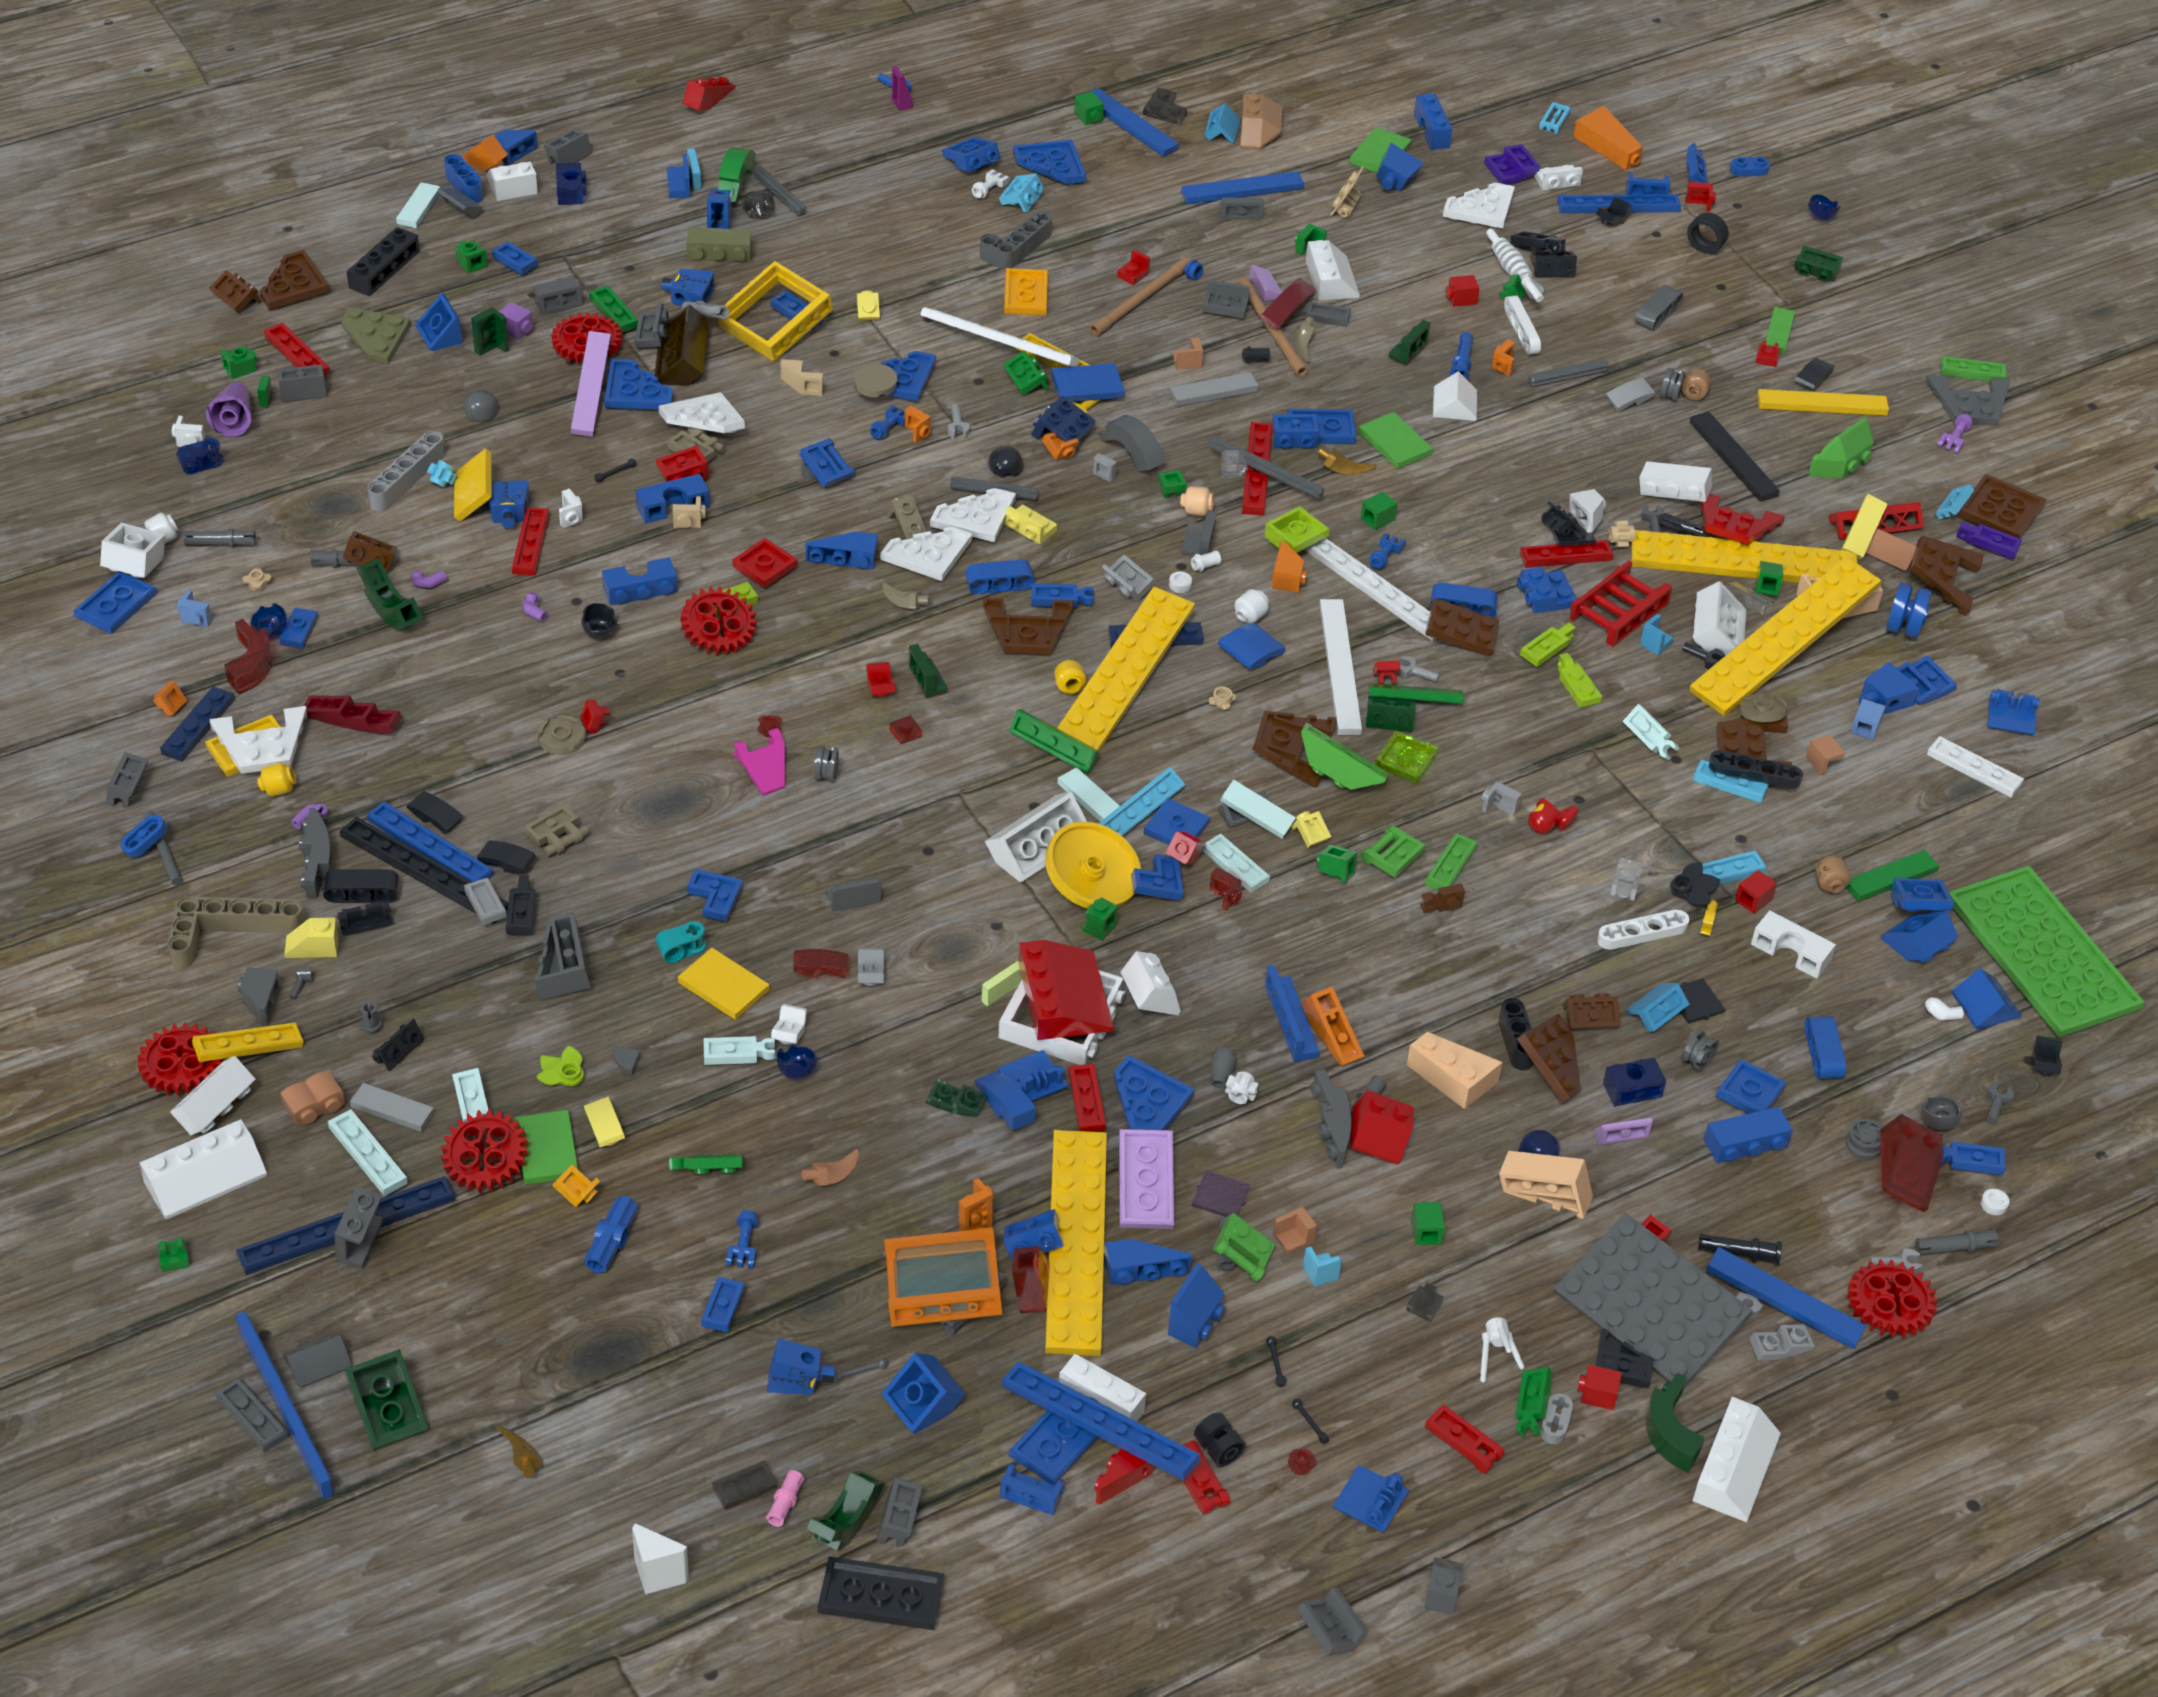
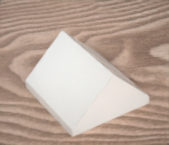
M1459 371L1434 386L1433 417L1476 421L1477 389Z
M634 1524L632 1527L634 1558L645 1594L685 1584L689 1579L687 1546L638 1524Z

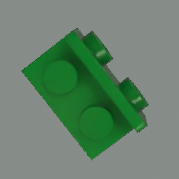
M1025 351L1003 364L1023 396L1040 384H1042L1045 390L1049 389L1045 382L1048 380V377L1042 368L1037 370L1040 365L1034 356L1029 358Z

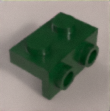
M1803 245L1800 255L1795 261V270L1803 275H1812L1823 281L1835 282L1843 257Z
M491 307L471 317L475 353L481 356L496 347L504 353L508 351L507 319L504 314Z

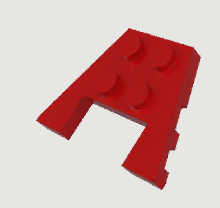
M1710 493L1706 502L1699 501L1702 503L1701 512H1703L1705 532L1745 544H1750L1761 538L1765 531H1773L1776 525L1782 526L1785 519L1784 515L1767 510L1762 519H1758L1750 513L1741 514L1734 512L1730 507H1718L1721 497Z

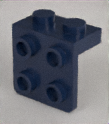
M1062 395L1055 403H1051L1047 407L1043 415L1040 414L1033 423L1035 428L1031 435L1038 440L1049 429L1065 442L1076 438L1080 441L1095 425L1096 421Z

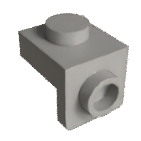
M1496 781L1482 795V811L1487 813L1492 806H1495L1514 816L1519 811L1522 793Z
M883 948L858 949V983H863L867 986L884 983Z

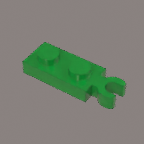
M742 1154L670 1156L669 1169H694L696 1174L710 1173V1169L721 1168L722 1173L737 1172V1168H742Z
M1549 1367L1523 1371L1515 1415L1519 1420L1516 1429L1522 1438L1525 1437L1526 1431L1531 1428L1535 1436L1539 1435L1541 1427L1538 1424V1420L1546 1419L1553 1376Z

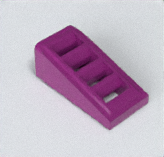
M893 66L892 101L902 111L913 108V102L904 75L897 66Z

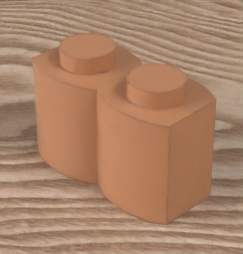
M329 1070L314 1074L305 1082L295 1083L280 1093L282 1104L296 1126L310 1124L321 1114L336 1112L345 1104L343 1091Z

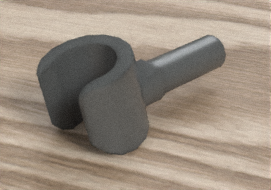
M300 966L297 968L296 984L289 996L291 999L296 998L303 985V981H313L314 973L311 966Z

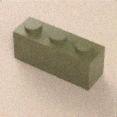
M688 227L686 242L687 260L750 262L752 249L751 230Z

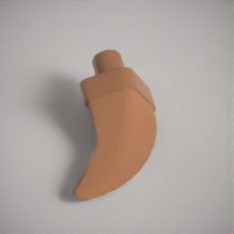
M853 1150L838 1162H814L812 1165L813 1169L802 1170V1179L813 1180L818 1186H828L840 1182L852 1172L857 1164L859 1150Z

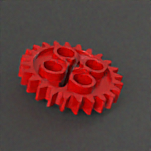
M586 312L585 316H582L580 313H577V317L569 315V320L563 318L562 323H556V328H553V333L551 334L553 349H556V354L561 353V358L568 357L569 362L576 359V364H579L581 360H584L589 331L608 333L611 336L607 357L612 358V353H618V348H621V343L623 342L621 328L618 327L617 322L613 323V318L606 320V315L598 317V313H595L593 316H590L589 312Z
M721 586L715 592L712 587H709L708 593L703 589H700L699 596L693 593L691 600L687 599L685 606L682 607L680 622H682L681 630L685 631L684 637H691L690 645L698 643L697 650L705 647L706 654H709L711 650H715L716 656L719 655L720 651H723L727 656L729 649L734 653H737L738 646L744 649L746 642H751L757 620H755L756 612L752 611V604L746 605V597L739 599V592H736L734 595L730 594V588L726 592H722ZM714 605H716V608H717V618L715 617V616H716V609H715ZM719 624L722 625V626H721V634L723 635V637H721V635H720V625H719Z
M184 1023L182 1028L179 1029L176 1024H173L170 1031L163 1027V1034L160 1035L154 1032V1040L146 1039V1046L140 1047L141 1054L137 1055L138 1069L142 1080L147 1081L149 1088L155 1086L157 1093L165 1089L167 1096L172 1091H176L177 1096H180L184 1090L189 1094L191 1089L198 1086L226 1060L218 1059L199 1062L192 1044L193 1036L215 1034V1031L208 1033L206 1026L198 1030V1024L196 1023L192 1028H188L187 1023Z
M488 1109L486 1116H483L481 1111L477 1110L475 1118L468 1113L465 1123L462 1120H457L458 1129L454 1127L449 1128L452 1136H444L447 1145L441 1146L444 1154L441 1156V1160L445 1164L443 1167L446 1173H449L451 1181L456 1180L460 1188L466 1184L469 1192L475 1186L479 1193H482L484 1186H487L490 1192H493L495 1184H498L501 1189L504 1188L503 1181L506 1179L512 1183L511 1174L520 1175L521 1172L518 1166H526V1161L523 1157L529 1156L526 1148L529 1146V1142L525 1138L527 1135L524 1129H521L519 1121L513 1122L510 1114L504 1118L500 1110L495 1116H493L491 1109ZM474 1136H479L474 1141H469L470 1138ZM505 1137L503 1140L496 1142L497 1138ZM475 1160L472 1164L465 1165L468 1161ZM501 1161L500 1164L491 1166L494 1162Z
M1879 1259L1877 1266L1870 1261L1867 1268L1860 1266L1859 1272H1854L1848 1286L1847 1298L1850 1299L1848 1306L1855 1308L1853 1316H1862L1861 1323L1869 1322L1871 1324L1870 1331L1877 1327L1880 1329V1335L1882 1336L1885 1331H1889L1892 1338L1895 1337L1896 1332H1899L1903 1338L1906 1337L1908 1331L1915 1336L1918 1329L1924 1331L1926 1325L1931 1324L1937 1310L1936 1304L1938 1299L1934 1297L1936 1290L1929 1289L1930 1280L1922 1281L1924 1273L1914 1274L1915 1267L1912 1266L1907 1270L1904 1268V1262H1901L1899 1266H1895L1893 1259H1890L1888 1265H1885L1882 1259Z

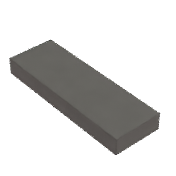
M240 1378L235 1379L215 1392V1397L264 1453L288 1438L287 1430Z

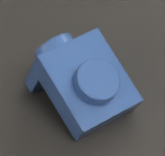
M187 590L184 596L178 600L177 610L180 612L181 622L206 627L210 625L212 620L209 603L194 601L193 593L190 590Z

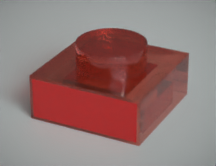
M911 715L889 723V730L900 744L922 737V729Z

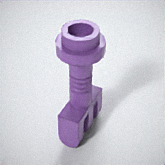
M1968 414L1957 416L1955 430L1951 435L1944 432L1938 442V447L1942 448L1944 443H1947L1946 450L1950 451L1955 446L1954 453L1958 454L1964 444V440L1960 439L1963 431L1970 430L1973 425L1972 418Z

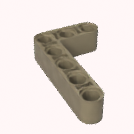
M192 896L181 898L175 907L168 939L171 964L179 969L187 968L193 964L201 931L291 933L305 922L302 904L293 899Z

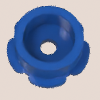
M1192 260L1185 266L1187 279L1198 280L1201 277L1203 265L1197 262V260Z

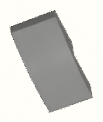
M1644 378L1627 382L1606 393L1607 399L1618 413L1633 403L1638 406L1656 395Z
M1805 1324L1781 1325L1777 1332H1753L1749 1338L1758 1361L1792 1357L1811 1351L1815 1347Z

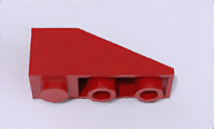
M718 76L717 79L707 77V79L697 78V80H690L687 84L683 104L699 111L710 110L734 90L736 85L730 83L728 78Z
M1120 1448L1117 1454L1113 1453L1111 1455L1105 1475L1100 1474L1095 1482L1094 1490L1097 1491L1096 1503L1100 1505L1152 1475L1156 1466Z

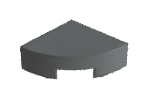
M614 1046V1061L623 1073L632 1076L640 1058V1051Z

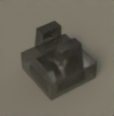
M1428 1282L1425 1287L1419 1285L1409 1300L1406 1311L1431 1322L1442 1305L1444 1296L1437 1294V1287Z

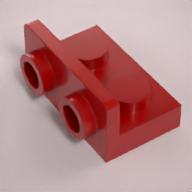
M697 445L656 459V466L664 477L665 482L700 474L703 480L709 478L708 462Z

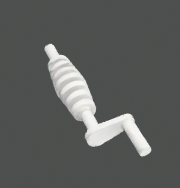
M1493 229L1487 230L1486 235L1493 242L1492 249L1502 268L1511 276L1519 274L1528 297L1541 302L1544 299L1542 295L1544 288L1532 279V272L1522 254L1508 240L1503 237L1499 238Z

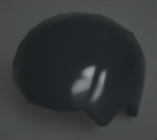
M1010 446L995 449L990 454L988 460L990 470L1001 477L1009 473L1016 477L1023 471L1024 463L1020 453Z
M592 603L583 610L581 624L585 633L590 637L604 639L612 636L614 633L617 619L614 617L613 608L602 603Z

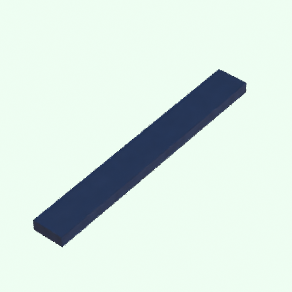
M443 1176L381 1198L375 1215L383 1218L381 1227L454 1202L455 1195L446 1177ZM344 1212L236 1249L237 1257L245 1275L335 1244V1232Z

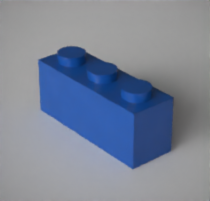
M1774 1107L1708 1123L1704 1141L1716 1163L1731 1162L1738 1158L1750 1155L1756 1156L1763 1152L1781 1150L1788 1147L1793 1129L1780 1107Z

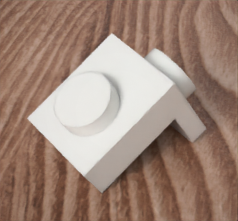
M178 416L176 424L172 425V436L176 437L177 446L204 448L206 441L203 425L185 424L184 416Z
M571 489L561 491L563 508L559 509L561 527L565 528L583 522L582 502L579 496H575Z
M783 1004L780 1010L779 1021L772 1029L771 1038L779 1040L783 1044H796L805 1031L807 1009Z

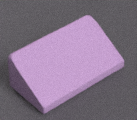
M1251 265L1250 278L1264 302L1275 300L1282 291L1270 271Z
M1645 1118L1605 1124L1595 1128L1594 1133L1599 1145L1648 1138L1653 1119Z

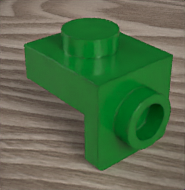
M1309 223L1295 237V253L1304 255L1309 241H1325L1327 230Z

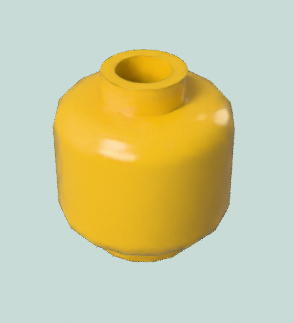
M1075 660L1062 661L1054 671L1056 685L1064 694H1077L1086 685L1087 679L1084 669Z
M283 762L263 767L261 777L257 778L260 790L262 792L266 791L271 797L290 793L297 783L293 768Z

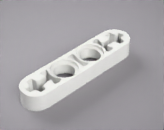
M1505 297V312L1527 355L1539 354L1541 351L1540 338L1519 297Z
M1671 910L1604 925L1599 930L1597 942L1600 947L1611 950L1680 935L1687 931L1689 916L1682 910ZM1656 924L1661 929L1653 930L1648 925ZM1633 929L1637 931L1638 934L1630 935L1626 932V930Z

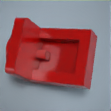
M1688 182L1685 203L1703 204L1706 207V211H1710L1711 205H1715L1716 192H1713V184Z
M889 662L869 663L866 665L867 686L872 695L884 697L888 696L889 693L895 692V683L891 677Z

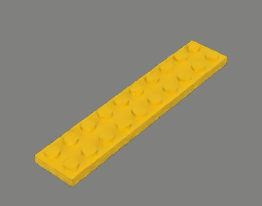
M1635 530V538L1631 542V562H1633V567L1756 579L1760 561L1782 564V581L1799 583L1801 574H1808L1809 578H1820L1846 556L1857 563V554L1847 550L1756 541L1745 544L1731 539Z
M1847 556L1844 557L1690 685L1689 691L1725 717L1741 701L1743 702V698L1754 693L1881 586L1882 580Z
M1153 587L1057 728L1100 752L1195 610V603Z
M1054 1130L1051 1210L1055 1209L1059 1217L1058 1231L1063 1240V1246L1049 1251L1045 1354L1101 1356L1107 1133Z

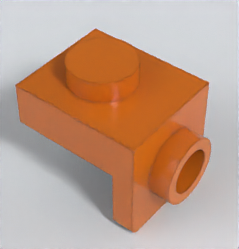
M1507 339L1502 345L1496 347L1492 369L1507 376L1512 374L1515 342Z
M910 405L905 409V427L913 431V442L918 443L929 436L931 432V416Z
M1053 432L1044 435L1042 442L1055 460L1072 457L1079 444L1077 438L1065 442Z

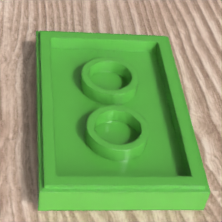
M1375 127L1350 156L1349 163L1359 167L1363 166L1364 169L1377 173L1390 143L1407 151L1411 146L1412 139Z
M1394 412L1360 425L1358 428V432L1397 469L1430 456L1433 453V448Z
M568 1110L515 1117V1121L518 1120L521 1129H524L527 1135L525 1138L529 1142V1146L526 1147L529 1156L523 1157L526 1161V1166H522L525 1185L556 1181L571 1164L578 1169Z

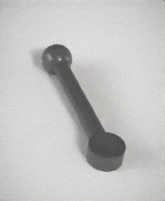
M880 1358L875 1363L843 1372L835 1370L833 1381L840 1382L842 1377L878 1367L884 1369L887 1367L888 1361L885 1358Z

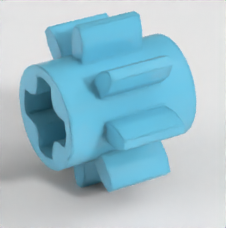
M441 460L438 461L437 465L431 463L427 470L431 474L429 480L444 488L447 483L452 485L457 476L452 473L455 467Z

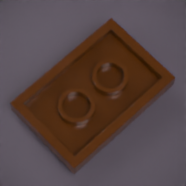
M1434 598L1429 612L1425 635L1491 657L1499 619Z

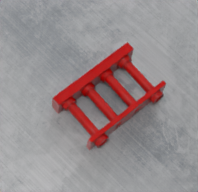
M1631 561L1618 566L1612 574L1580 598H1576L1570 607V620L1572 622L1585 615L1607 629L1606 643L1612 647L1667 606L1671 596L1672 586L1667 583L1653 589L1630 575L1633 563ZM1623 583H1627L1647 597L1639 600L1621 589L1620 586ZM1612 593L1633 606V608L1624 610L1605 597ZM1598 604L1618 616L1619 619L1610 621L1591 608Z

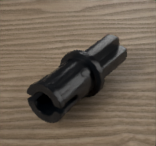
M1663 513L1659 522L1660 526L1677 531L1680 535L1682 533L1701 537L1704 532V526L1686 521L1687 518L1683 520Z

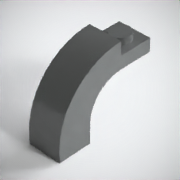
M1123 415L1107 423L1105 426L1106 430L1099 433L1101 441L1117 440L1121 442L1130 452L1137 471L1151 470L1166 462L1163 451L1153 433L1143 422L1133 416Z

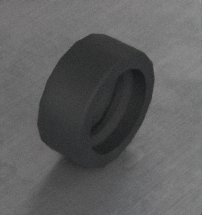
M1704 212L1699 214L1688 226L1687 236L1691 245L1696 250L1704 254H1712L1717 252L1728 240L1729 230L1725 221L1720 216L1711 212ZM1699 224L1710 227L1716 234L1717 242L1707 240L1701 234Z

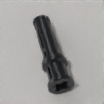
M1700 1233L1698 1251L1716 1252L1718 1247L1733 1255L1749 1257V1260H1752V1262L1763 1260L1774 1262L1775 1265L1780 1264L1782 1241L1770 1243L1760 1241L1759 1238L1747 1241Z

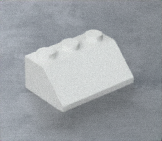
M1329 240L1309 241L1306 264L1313 286L1316 289L1315 292L1318 300L1359 298L1360 294L1347 256Z
M1720 581L1697 592L1694 642L1705 651L1710 652L1717 648L1727 655L1744 641L1746 609Z

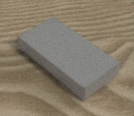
M488 878L464 885L465 893L483 925L507 917L506 910Z

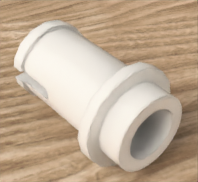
M1216 550L1203 555L1195 554L1191 558V566L1194 571L1198 570V572H1202L1204 568L1220 565L1221 556Z

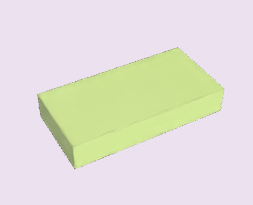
M1018 961L982 984V1002L987 1007L1019 986L1022 977Z

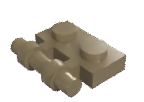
M692 427L688 429V433L682 430L667 441V448L674 452L697 445L707 462L715 457V451L722 454L726 450V446L721 444L719 439L716 437L711 438L706 435L704 430Z
M565 804L524 826V833L538 847L545 843L549 844L543 849L548 857L554 853L559 854L563 852L565 847L572 843L577 844L590 832L586 825L580 828L576 827L579 825V817ZM565 832L568 834L561 839L558 838L559 835Z

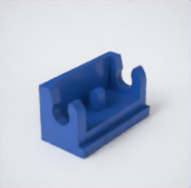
M1628 172L1626 194H1668L1670 188L1669 175H1664L1665 180L1633 178V173Z
M1010 1463L1001 1480L1000 1498L1054 1516L1065 1491V1486H1063L1064 1480L1059 1479L1056 1485L1018 1473L1015 1470L1016 1464Z

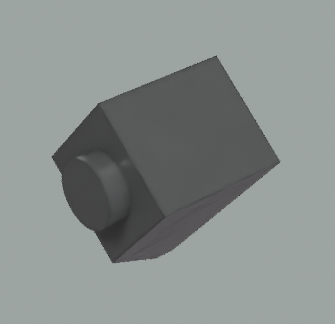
M247 967L244 977L239 979L238 992L242 993L243 1004L260 1024L268 1026L281 988L278 970Z
M1434 1557L1424 1609L1453 1615L1463 1563Z

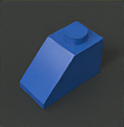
M503 130L495 135V138L508 154L502 159L507 166L538 148L537 131Z

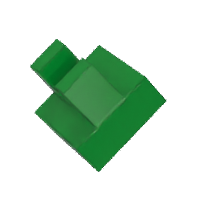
M1519 274L1512 275L1508 283L1503 284L1504 290L1499 292L1502 300H1505L1507 296H1518L1520 301H1522L1526 291L1521 283L1522 280Z
M1180 469L1158 473V481L1164 498H1168L1170 493H1176L1179 496L1182 494V491H1186L1187 483Z
M180 1237L170 1242H165V1240L159 1241L157 1246L162 1272L190 1267L185 1239Z

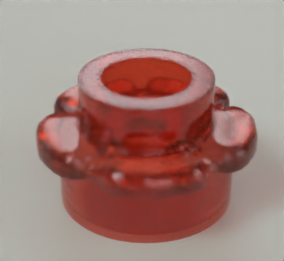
M1294 1449L1289 1454L1288 1464L1290 1469L1297 1475L1310 1473L1316 1465V1459L1308 1449Z

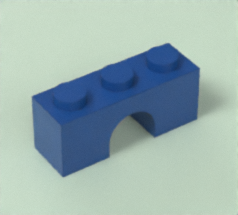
M1436 93L1416 95L1414 116L1419 127L1426 126L1425 140L1430 150L1450 148L1452 127Z
M700 474L635 489L636 507L645 523L666 519V507L668 505H696V497H701V505H706V508H710L709 490Z
M670 557L648 561V572L642 576L630 575L626 571L625 566L602 570L603 589L609 605L677 593V574Z

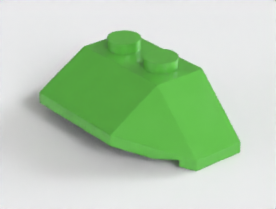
M1864 417L1836 436L1824 447L1820 454H1816L1812 458L1808 475L1811 477L1843 478L1850 472L1853 473L1863 463H1867L1872 457L1871 450L1874 443L1868 419Z
M1305 723L1301 734L1309 765L1312 766L1316 773L1322 776L1326 774L1333 779L1337 786L1341 788L1347 787L1350 790L1385 782L1388 775L1387 771L1330 738L1310 724Z

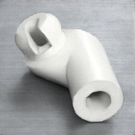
M1933 997L1925 1002L1928 1012L1939 1021L1963 1018L1964 1012L1961 1006L1948 1007L1940 999Z

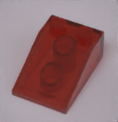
M1900 1114L1880 1129L1882 1191L1925 1212L1928 1210L1943 1158V1136L1917 1121Z

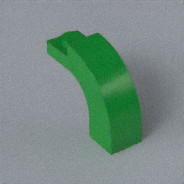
M730 147L723 158L718 176L720 178L718 189L731 190L733 204L738 203L744 174H752L756 153L753 150Z

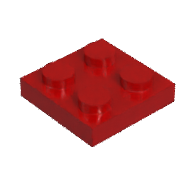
M763 538L732 559V566L766 588L797 567L798 559L768 539Z

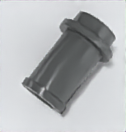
M370 1001L371 1009H368L367 1002H364L360 1007L362 1013L361 1028L368 1034H374L379 1031L382 1025V1021L378 1017V1007L375 1002Z

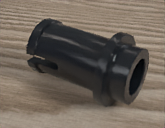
M1247 346V348L1242 350V360L1247 363L1251 361L1269 362V348H1251Z

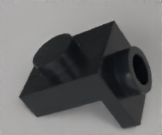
M1615 196L1610 207H1599L1596 215L1601 217V221L1607 225L1624 224L1632 205Z
M2036 1036L2031 1057L2034 1070L2044 1075L2061 1073V1039Z

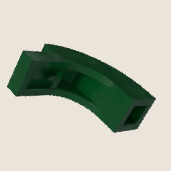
M376 558L356 568L366 589L363 591L367 599L387 624L395 629H403L424 619L414 597L405 598L395 589L380 558Z
M1677 1373L1672 1382L1666 1381L1662 1390L1654 1388L1646 1414V1430L1656 1451L1666 1461L1689 1473L1701 1452L1705 1437L1683 1426L1674 1414L1673 1409L1683 1394L1687 1377Z
M862 1471L850 1472L845 1486L833 1507L825 1515L811 1518L806 1529L814 1533L812 1538L835 1550L842 1549L855 1537L868 1519L885 1483Z

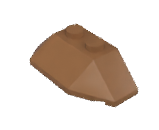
M1255 93L1243 94L1240 149L1261 150L1265 144L1281 134L1282 106L1264 95Z

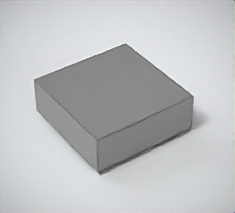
M1098 453L1094 457L1093 474L1112 483L1116 479L1117 462Z

